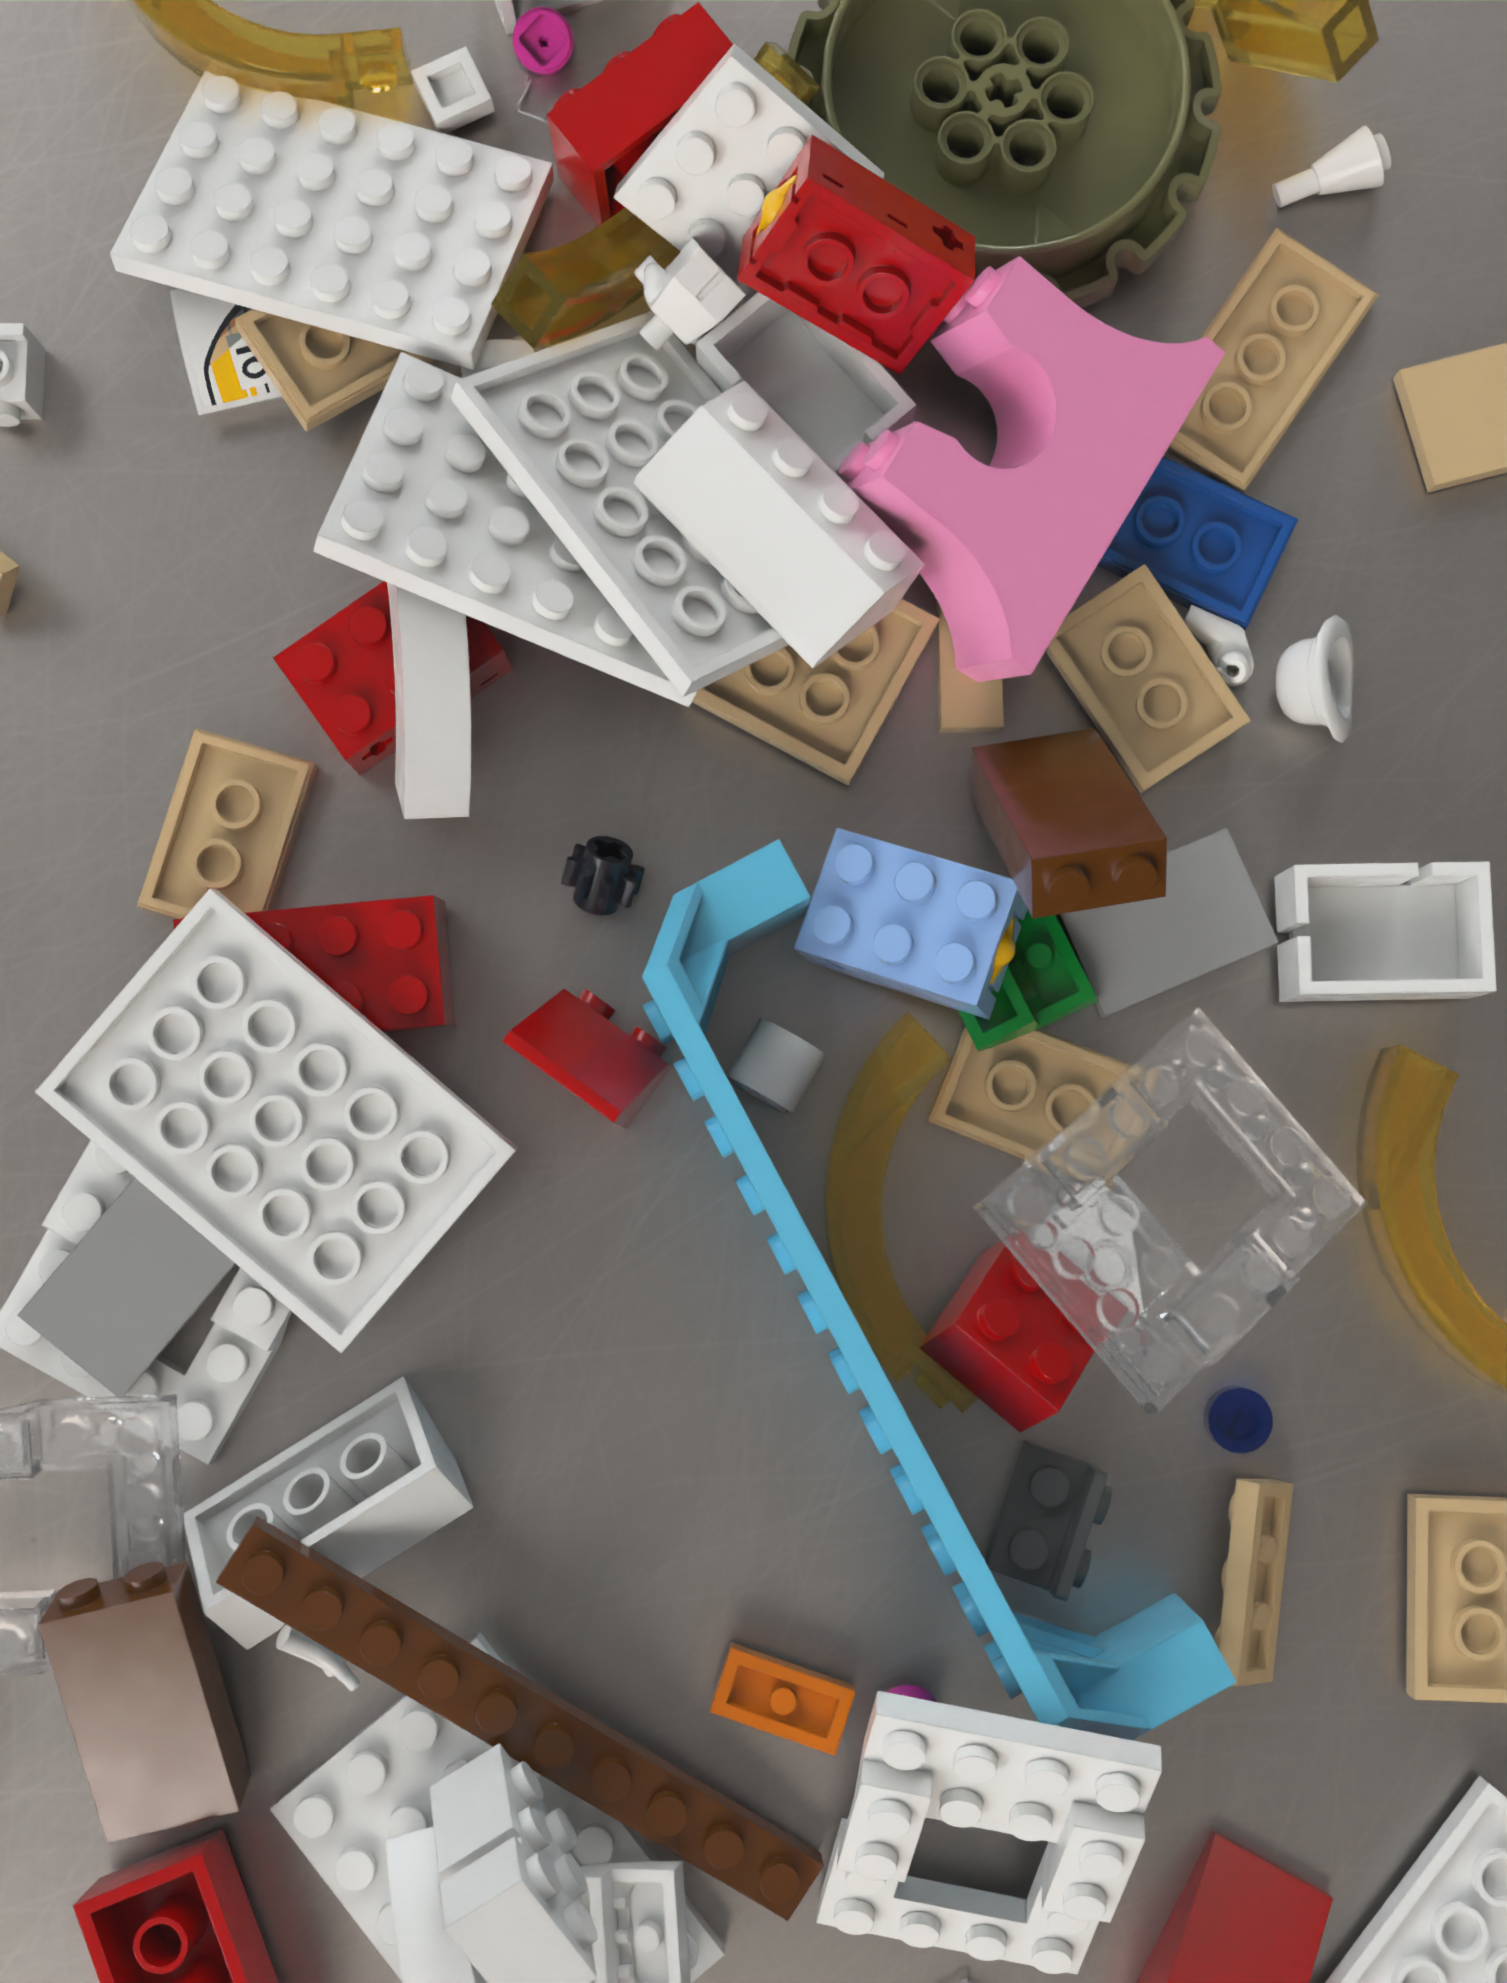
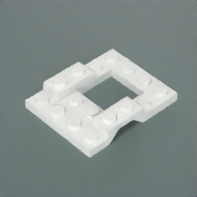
M90 1140L42 1223V1226L48 1230L0 1311V1348L209 1465L216 1461L279 1349L292 1311L242 1268H239L210 1319L215 1323L188 1371L159 1355L121 1399L17 1315L134 1178L133 1175Z
M877 1691L864 1737L854 1799L848 1819L841 1818L819 1896L816 1923L837 1927L840 1931L852 1935L869 1933L899 1939L917 1948L934 1946L965 1952L978 1960L994 1961L1000 1959L1034 1966L1039 1971L1048 1974L1065 1972L1077 1975L1099 1921L1111 1922L1145 1842L1144 1814L1162 1773L1161 1746ZM925 1818L941 1820L954 1827L965 1828L972 1826L1012 1834L1025 1841H1048L1027 1899L907 1876Z

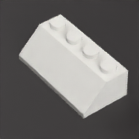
M745 381L702 404L642 468L633 482L812 669L893 612L925 565Z
M403 1376L182 1514L203 1613L248 1650L282 1629L285 1623L220 1586L216 1581L257 1516L358 1577L363 1578L474 1507L456 1459L413 1387Z

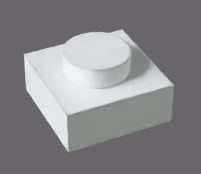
M466 46L411 71L420 97L437 131L447 134L495 112L492 98Z

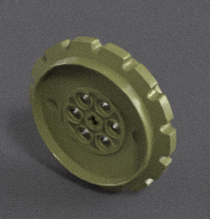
M818 0V5L822 11L806 10L800 14L786 56L784 87L791 93L798 95L796 97L883 171L884 180L975 236V279L987 267L991 266L996 270L1020 256L1079 307L1085 308L1113 293L1118 280L1116 268H1125L1139 275L1146 271L1165 252L1180 233L1187 217V210L1179 201L1196 202L1207 181L1217 150L1220 126L1205 116L1214 112L1222 93L1218 60L1211 36L1206 32H1194L1187 28L1195 8L1194 0ZM978 49L987 55L975 56L965 50ZM1028 57H1040L1047 63L1036 64L1030 61ZM931 95H941L950 101L947 103H936L928 97ZM1061 110L1067 112L1073 118L1061 119L1053 115L1051 111ZM966 149L972 152L975 157L968 159L959 158L951 151ZM1019 156L1028 157L1036 165L1022 166L1016 163L1013 158Z

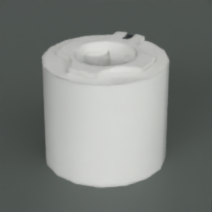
M760 1018L727 1078L733 1081L735 1087L783 1113L786 1111L793 1114L826 1054L784 1028Z

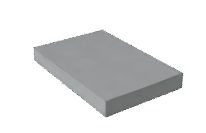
M1228 828L1167 853L1166 897L1056 915L1099 999L1095 1005L1101 1018L1279 943Z
M134 1177L17 1316L121 1399L211 1295L236 1263Z

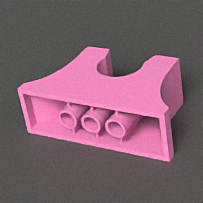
M1019 256L996 270L989 266L982 271L941 322L930 340L955 375L975 385L986 397L993 410L997 425V444L990 465L987 466L974 459L964 450L956 438L916 421L894 432L885 430L876 440L865 444L863 441L859 442L846 456L838 471L844 478L843 481L925 564L919 574L933 592L948 623L955 653V667L977 682L1032 674L1226 353L1208 337L1185 343H1161L1121 332L1083 310Z

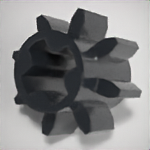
M596 836L590 838L586 846L578 843L575 844L572 856H568L566 859L561 884L575 887L573 901L580 909L595 915H610L618 910L619 905L626 908L631 907L634 895H637L639 892L645 868L631 864L633 851L625 842L609 836Z

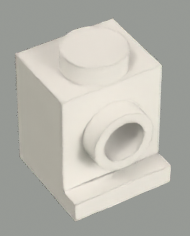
M0 323V426L2 427L17 426L20 424V420H43L45 348L24 323Z

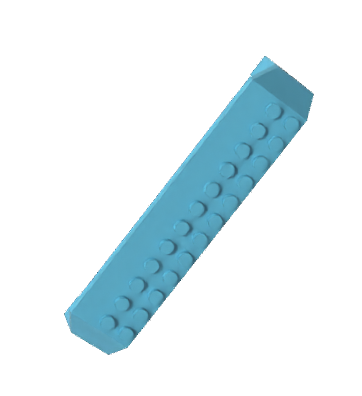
M780 839L673 895L642 976L653 1000L642 1006L663 1045L675 1039L684 1055V1058L674 1062L673 1065L692 1100L695 1101L705 1095L715 1116L704 1121L722 1157L724 1158L735 1152L742 1164L746 1175L735 1181L753 1215H756L766 1210L777 1232L768 1236L766 1240L784 1274L786 1275L797 1269L808 1288L798 1294L797 1297L816 1334L829 1328L838 1347L827 1354L848 1394H851L861 1388L869 1405L858 1412L879 1453L883 1454L893 1448L899 1459L900 1464L889 1470L912 1515L925 1509L932 1521L920 1529L944 1575L947 1576L958 1570L963 1581L952 1586V1589L977 1637L979 1638L991 1632L994 1640L983 1647L1010 1699L1023 1693L1037 1721L1041 1723L1134 1740L1236 1683L1203 1619L1175 1593L1096 1636L1010 1609L705 1037L730 955L804 917L807 913L811 896Z

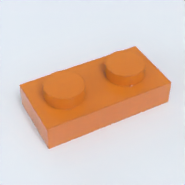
M731 1642L710 1705V1712L835 1756L856 1694V1688L851 1683Z

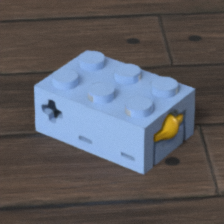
M836 828L794 949L814 965L989 1020L996 1001L992 991L999 993L1007 966L1013 959L1016 950L1015 943L1021 929L1017 919L1024 920L1027 907L1012 878Z

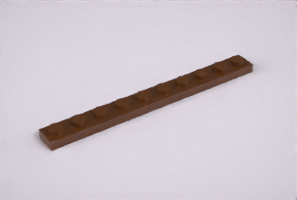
M258 1516L218 1576L216 1583L492 1747L500 1743L507 1754L518 1762L525 1761L536 1773L786 1921L790 1919L824 1866L821 1853Z

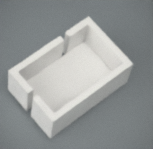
M759 292L696 343L697 363L721 393L745 381L842 480L844 478L838 473L839 468L846 456L859 442L863 441L865 444L876 440L885 430L894 432L913 423L916 404L879 362Z
M1490 861L1431 862L1419 869L1418 863L1293 865L1274 876L1276 932L1289 933V940L1277 945L1279 1002L1470 999L1497 991Z
M499 1743L429 1787L438 1874L444 1880L439 1884L444 1930L487 1983H590L597 1978L591 1944L598 1940L595 1925L582 1903L581 1895L588 1891L583 1872L572 1853V1849L578 1845L576 1832L561 1808L558 1807L551 1811L542 1800V1788L530 1766L525 1761L516 1765Z

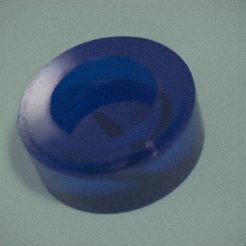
M1242 1386L1221 1388L1209 1398L1204 1408L1203 1421L1207 1434L1217 1445L1230 1452L1249 1453L1255 1451L1268 1440L1271 1434L1273 1416L1270 1406L1260 1394Z

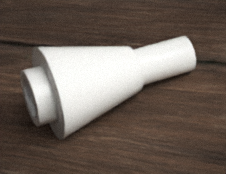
M1362 126L1313 162L1308 170L1272 184L1276 204L1279 208H1282L1315 193L1317 195H1325L1383 186L1384 172L1391 169V155L1387 142L1381 133L1373 135L1367 126Z

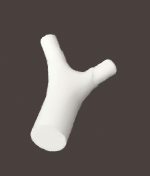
M286 1624L280 1630L276 1640L277 1649L322 1668L328 1677L336 1676L349 1691H354L359 1687L360 1681L347 1666L346 1659Z

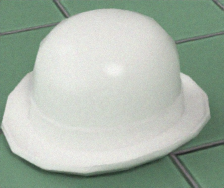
M1334 615L1324 621L1317 637L1300 640L1284 651L1276 668L1275 690L1283 713L1294 722L1304 725H1324L1329 728L1333 738L1340 743H1343L1348 738L1351 731L1354 685L1353 636L1349 623Z

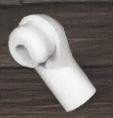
M1191 604L1183 621L1196 640L1206 645L1210 661L1227 686H1239L1246 682L1253 673L1254 659L1244 629L1237 624Z

